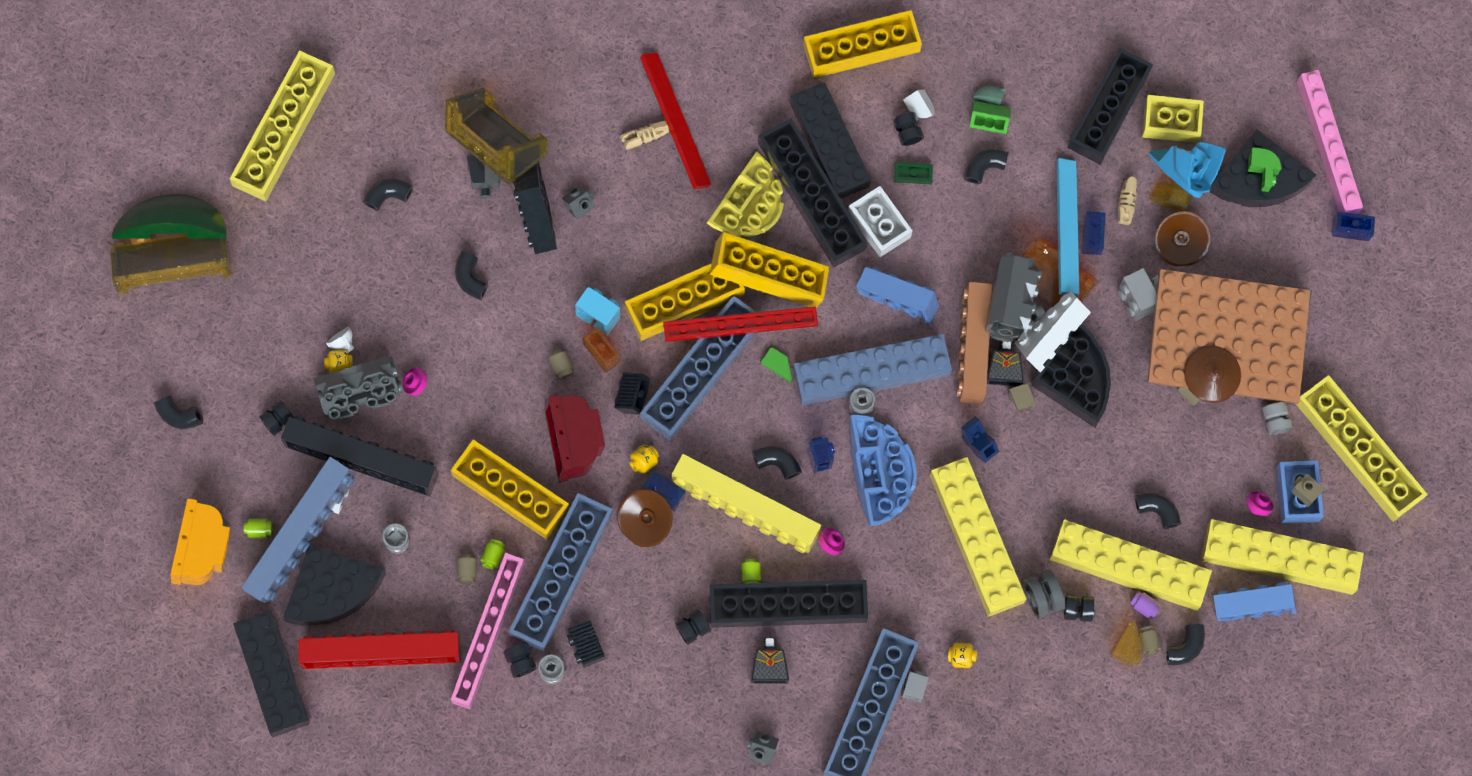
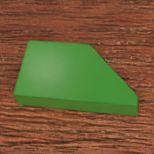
M771 347L761 361V364L791 382L792 375L787 356Z

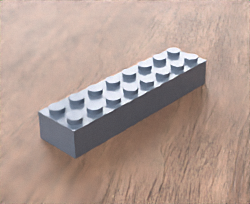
M733 296L718 316L755 313V311ZM756 333L700 338L640 412V419L671 441Z
M944 334L794 363L793 372L802 406L851 396L853 391L858 388L877 391L948 377L951 375L952 368Z
M329 457L241 589L266 604L276 599L278 596L277 590L281 585L284 586L290 577L288 576L290 571L296 569L301 561L299 558L303 552L306 553L313 537H317L323 528L321 525L325 520L330 519L334 512L332 509L335 504H339L342 501L346 488H350L356 479L354 478L356 475L354 472Z
M577 493L508 631L509 636L523 643L526 642L542 652L546 651L613 516V509Z
M885 628L882 629L823 776H866L919 646L918 642Z

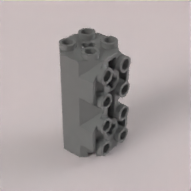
M1006 253L1005 257H1001L997 263L985 331L987 333L990 331V336L994 339L1012 342L1013 338H1018L1017 341L1026 339L1028 331L1032 329L1033 320H1031V315L1034 314L1036 309V303L1032 302L1034 297L1036 298L1038 295L1039 286H1037V281L1040 280L1042 270L1038 269L1033 258H1024L1014 253Z
M388 356L314 378L326 418L330 417L340 420L353 416L360 407L366 405L370 408L391 404L396 399V396L403 393L393 357Z

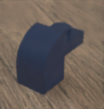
M976 416L961 427L964 442L984 463L1000 452L995 440L985 432L981 421Z

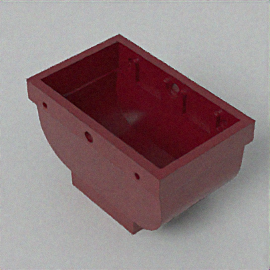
M549 396L544 410L558 482L562 483L569 481L571 478L586 475L592 469L596 457L602 455L605 442L598 409L590 410L588 403L578 396Z

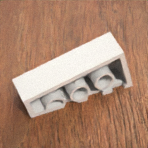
M1070 291L1062 296L1060 301L1050 308L1040 320L1033 324L1031 331L1027 333L1026 339L1016 341L1015 344L1026 359L1041 372L1045 368L1043 366L1044 362L1048 358L1051 360L1056 355L1055 349L1060 344L1064 345L1070 331H1076L1091 312Z

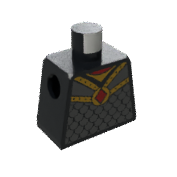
M1003 341L1001 342L1000 351L995 350L992 353L987 373V384L1017 387L1023 385L1024 377L1021 354L1019 352H1012V342Z
M764 639V649L756 650L751 684H788L789 675L784 650L776 649V639Z

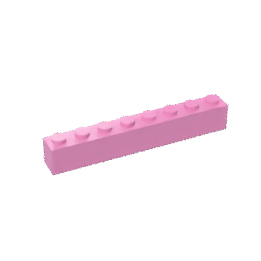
M1315 70L1303 73L1298 78L1297 84L1340 218L1357 215L1362 210L1363 205L1320 72Z
M505 553L453 691L451 697L452 704L471 710L525 563L522 558Z

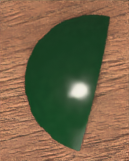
M167 194L147 199L130 208L116 223L111 237L112 239H150L151 234L187 233L188 239H226L227 230L221 214L209 202L190 195Z

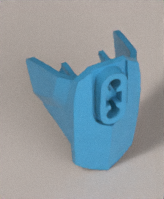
M1198 142L1190 151L1172 146L1170 149L1151 150L1149 156L1185 191L1194 197L1200 198L1203 193H1209L1222 164L1226 148L1211 143Z

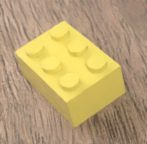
M1147 95L1144 102L1142 138L1198 143L1202 132L1204 101Z

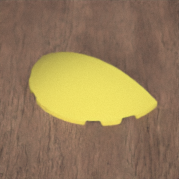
M757 151L710 216L707 224L711 227L734 236L753 237L771 229L780 218L784 203H781L783 190L780 180L775 179L771 173L772 166Z

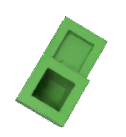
M1252 147L1249 153L1248 172L1262 173L1261 191L1269 192L1271 187L1275 186L1276 175L1281 170L1280 160L1270 150Z

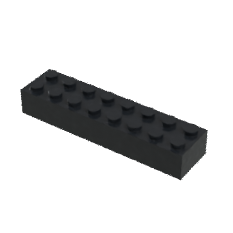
M790 118L759 135L758 145L833 268L864 252L867 248V241L793 120Z
M298 416L288 418L281 436V440L286 448L324 461L331 457L350 470L429 497L431 496L438 478L434 463L423 460V462L415 460L416 457L410 454L403 456L398 454V451L389 447L386 449L380 448L377 443L368 441V443L362 442L359 437L350 435V437L342 435L343 433L337 429H332L331 431L324 429V426L314 422L312 425L307 423L304 418Z
M866 580L713 584L709 587L711 628L867 623L868 620Z

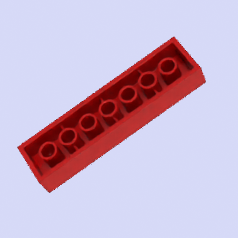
M427 630L423 631V634L406 631L403 632V635L385 632L382 636H375V633H364L363 636L355 637V634H344L343 637L323 635V638L307 635L303 636V639H298L299 664L302 669L460 663V638L458 632H454V630H443L442 633H434V631Z

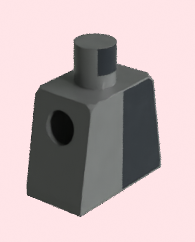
M503 154L466 155L472 189H480V198L482 199L491 198V189H499Z

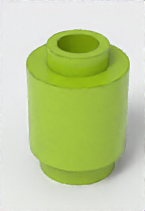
M248 518V522H244V534H247L248 538H267V536H272V521Z
M491 539L487 543L480 559L483 563L482 566L490 570L498 568L505 552V544Z
M746 559L745 563L741 564L742 583H761V563L757 562L756 559Z

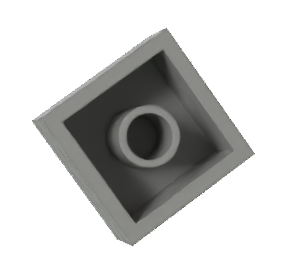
M1144 268L1123 277L1117 292L1119 298L1122 301L1124 300L1127 305L1128 315L1137 321L1154 313L1157 292Z

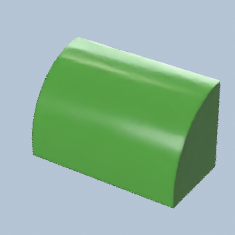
M974 101L969 127L1006 134L1011 107Z

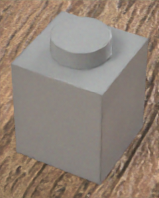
M920 671L910 672L902 697L921 703L929 677H926L925 673Z

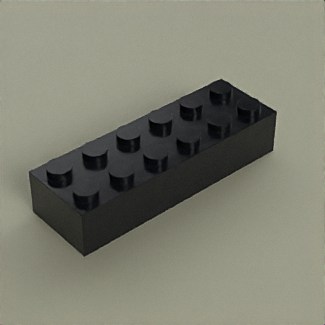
M1120 48L1067 148L1101 165L1150 74L1153 64Z
M823 82L791 95L790 105L809 146L840 199L870 187L871 178L826 83Z
M269 610L233 623L272 738L309 725L310 722L272 611Z

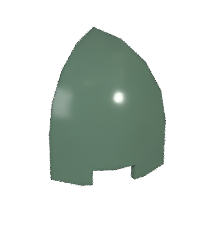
M986 85L976 90L971 99L1001 105L1005 88Z

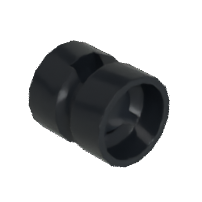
M915 112L901 114L893 120L896 131L900 132L898 137L902 146L913 145L924 139L921 127L917 126L919 120Z
M281 400L272 406V411L267 410L259 416L273 436L282 431V426H286L289 417L294 418Z
M1066 594L1064 620L1075 621L1079 618L1080 621L1092 622L1094 597L1083 596L1079 599L1077 595ZM1076 604H1079V612H1075Z
M699 609L689 614L688 619L682 618L675 623L679 634L687 645L697 640L698 635L704 636L711 632L707 620Z
M526 642L514 645L503 652L507 663H511L510 671L513 678L522 677L537 669L533 658L528 657L531 652Z

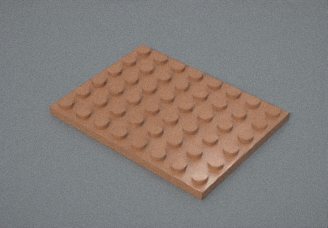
M1160 269L1147 383L1188 388L1184 370L1189 357L1202 347L1218 346L1233 354L1241 369V382L1234 395L1298 404L1300 402L1310 290Z

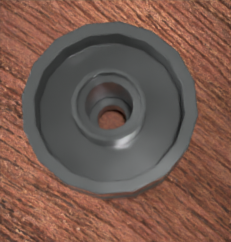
M1051 570L1040 573L1039 579L1033 575L1023 580L1027 599L1036 618L1047 617L1050 610L1054 613L1065 610V601L1060 585Z

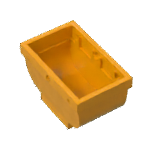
M187 498L170 574L172 584L202 585L211 579L214 571L222 573L230 538V527L223 526L222 516L216 508Z

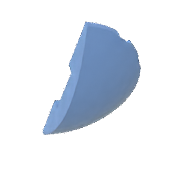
M851 415L850 440L857 490L869 527L877 526L890 521L908 505L912 492L916 487V463L909 445L901 440L898 432L888 424L883 425L875 421L873 417Z

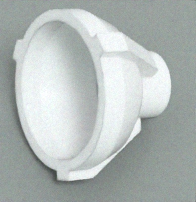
M346 327L335 334L326 344L332 349L346 350L349 353L354 349L352 345V330Z

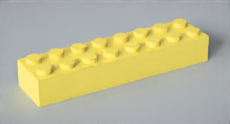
M299 50L230 177L233 187L265 202L267 201L335 75L333 65Z
M1329 375L1300 396V402L1296 404L1393 522L1428 495Z
M682 454L672 473V483L676 489L680 491L685 489L691 493L690 495L697 500L702 498L708 501V505L715 509L722 508L728 516L733 518L737 516L743 519L742 522L750 527L753 525L757 526L763 534L768 536L772 534L777 537L779 542L792 544L794 549L800 553H809L820 533L821 524Z
M968 457L931 470L930 478L987 616L989 617L1024 604L1026 601L1025 594Z
M1211 519L1207 524L1201 561L1353 595L1358 590L1364 553Z
M1063 520L1050 557L1051 561L1195 611L1201 607L1212 570L1067 520Z

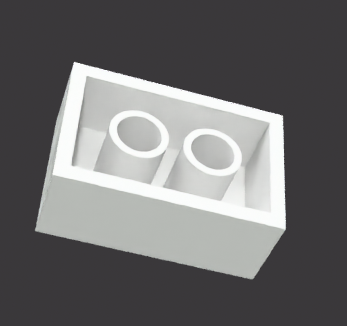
M881 186L849 205V214L879 257H882L911 238L912 229Z

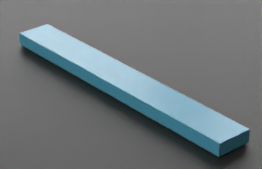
M1058 158L1056 167L1059 294L1065 295L1071 291L1077 297L1079 295L1076 161Z

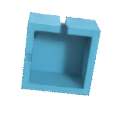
M588 286L575 304L576 316L588 324H591L596 319L597 321L593 327L608 336L620 319L619 304L611 298L609 300L605 298L603 293L596 288L592 289Z

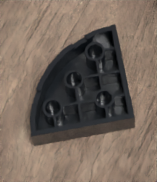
M1256 129L1212 183L1209 192L1222 200L1241 204V206L1267 207L1278 205L1297 196L1312 183L1317 174ZM1252 147L1270 150L1280 160L1281 170L1276 175L1275 186H1272L1269 192L1261 191L1262 173L1248 172L1249 153Z
M531 147L514 151V159L511 160L512 176L514 179L513 186L515 189L514 196L515 200L519 203L518 209L520 216L524 220L525 233L529 232L530 235L527 237L529 247H533L535 254L556 250L557 243L555 231L553 230V220L536 149Z
M1081 324L1076 331H1070L1068 340L1064 345L1060 344L1055 349L1056 355L1051 360H1047L1044 365L1045 368L1038 373L1032 386L1096 428L1109 399L1111 386L1110 369L1102 347L1099 346L1088 328Z
M310 545L283 619L287 623L300 626L324 625L344 619L358 611L375 594L386 572L383 568Z

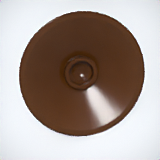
M1179 211L1170 214L1162 220L1155 233V247L1158 254L1165 262L1173 266H1191L1199 262L1206 255L1210 247V229L1205 220L1193 212Z
M1205 346L1196 350L1189 357L1185 365L1184 376L1186 384L1193 395L1205 402L1218 403L1229 399L1237 391L1241 382V369L1237 359L1228 350L1218 346Z
M634 491L623 499L618 509L619 528L622 534L634 545L640 547L656 546L663 542L671 531L673 523L671 508L667 501L654 491Z

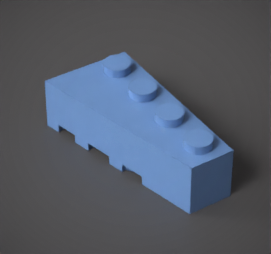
M865 267L856 285L859 294L881 304L886 301V304L892 309L898 311L901 308L909 314L908 316L914 319L917 316L925 319L924 323L931 325L939 308L935 292L930 287L917 286L911 280L904 281L894 274H884L875 267H872V269Z
M1288 582L1277 583L1275 587L1260 585L1254 590L1240 588L1237 589V592L1229 593V591L1217 592L1218 595H1213L1217 620L1244 619L1245 615L1248 614L1250 618L1262 617L1265 613L1277 616L1289 610L1290 614H1297L1292 584L1288 585Z

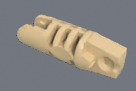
M661 121L624 133L620 136L622 142H625L624 146L628 150L640 146L642 143L646 144L653 139H658L669 133L666 121Z
M1134 176L1128 177L1122 184L1118 203L1119 224L1129 225L1132 221L1137 196V180Z

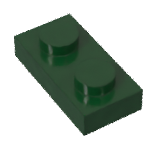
M895 162L894 182L932 185L933 164Z

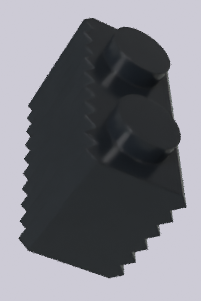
M623 372L614 408L624 414L640 415L651 378L643 373Z
M591 621L569 629L567 639L570 646H575L577 652L574 653L577 664L581 663L583 668L605 660V655Z

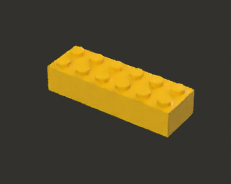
M912 10L805 36L803 41V47L813 79L918 53L922 46Z
M723 232L715 242L710 275L808 307L816 306L817 308L824 300L829 266Z
M711 264L625 301V309L640 341H643L663 332V322L692 319L728 303L733 296L736 298L744 296V286L710 275Z
M472 440L451 469V474L454 478L546 540H548L569 510V503L475 440Z

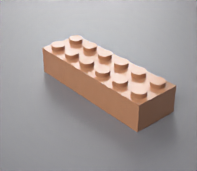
M969 282L968 287L964 288L962 293L961 305L965 306H963L960 323H964V325L962 324V329L960 330L959 341H963V343H961L958 359L962 361H960L957 378H961V380H959L956 390V396H960L959 402L982 404L986 396L989 332L985 331L992 293V284Z

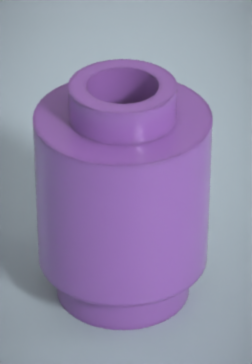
M1138 591L1130 603L1134 606L1133 609L1147 618L1150 616L1155 617L1160 609L1157 606L1159 602L1144 592L1142 594Z

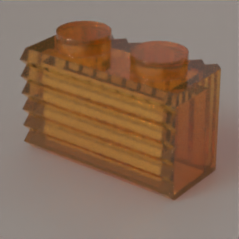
M595 328L582 338L583 345L605 373L620 363V354H617V351L606 340V337L601 334L599 328Z

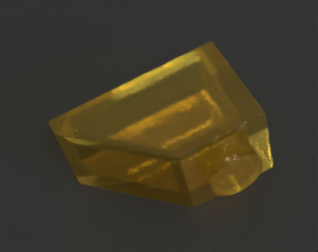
M1156 183L1149 200L1179 212L1187 209L1192 195L1177 184Z
M1133 620L1127 626L1110 656L1129 668L1134 664L1138 665L1143 657L1140 654L1143 647L1136 623Z

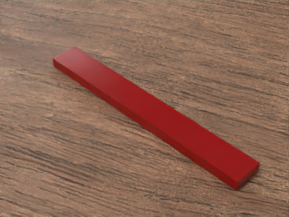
M658 53L642 54L640 56L641 62L693 189L708 188L712 184Z
M816 306L667 321L663 322L665 342L817 327L818 319Z

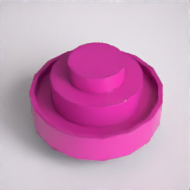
M414 367L404 377L403 390L411 396L419 395L427 386V374L424 370Z
M1252 491L1246 498L1249 510L1254 515L1267 516L1274 509L1273 502L1265 493Z
M828 527L820 532L818 539L821 548L831 555H838L845 549V541L837 530Z

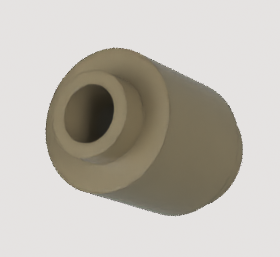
M561 349L552 352L549 361L555 375L559 379L571 376L573 374V366L567 352H562Z
M464 554L461 555V558L457 559V578H459V583H475V578H477V559L473 558V555Z
M1154 626L1139 629L1138 638L1142 653H1147V656L1158 654V650L1162 648Z

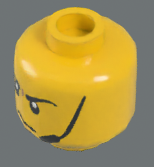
M346 350L330 351L327 358H324V368L328 369L329 373L353 366L352 355H349Z
M643 444L630 454V466L636 472L646 473L658 464V452L653 446Z
M956 642L952 647H949L948 661L955 668H970L973 662H977V650H974L971 643Z

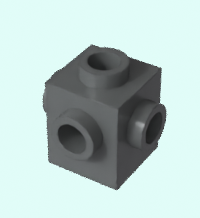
M581 186L571 189L567 195L561 198L569 213L576 219L587 214L595 207L592 201L594 199L592 193Z
M756 732L754 739L750 738L747 749L750 750L748 758L771 765L779 739L766 733Z

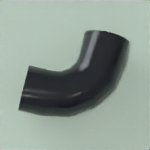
M994 149L979 152L970 160L965 170L964 180L974 184H981L987 169L997 168L1004 170L1009 152Z
M385 179L374 184L362 202L376 211H379L383 202L391 197L407 202L413 191V185L398 179Z
M461 251L455 268L456 281L462 291L471 297L482 300L488 283L479 280L474 275V268L478 258L470 253Z
M171 395L153 402L162 420L171 427L189 429L203 424V415L196 406L187 410H180L175 405Z
M768 446L752 451L758 469L775 465L779 467L785 480L794 478L802 473L801 467L793 454L784 448Z
M1143 493L1134 496L1137 512L1139 514L1145 512L1156 513L1161 519L1163 529L1174 528L1182 524L1175 505L1167 497L1157 493Z
M1203 624L1185 626L1186 637L1184 643L1178 646H1167V665L1189 663L1200 654L1205 640Z

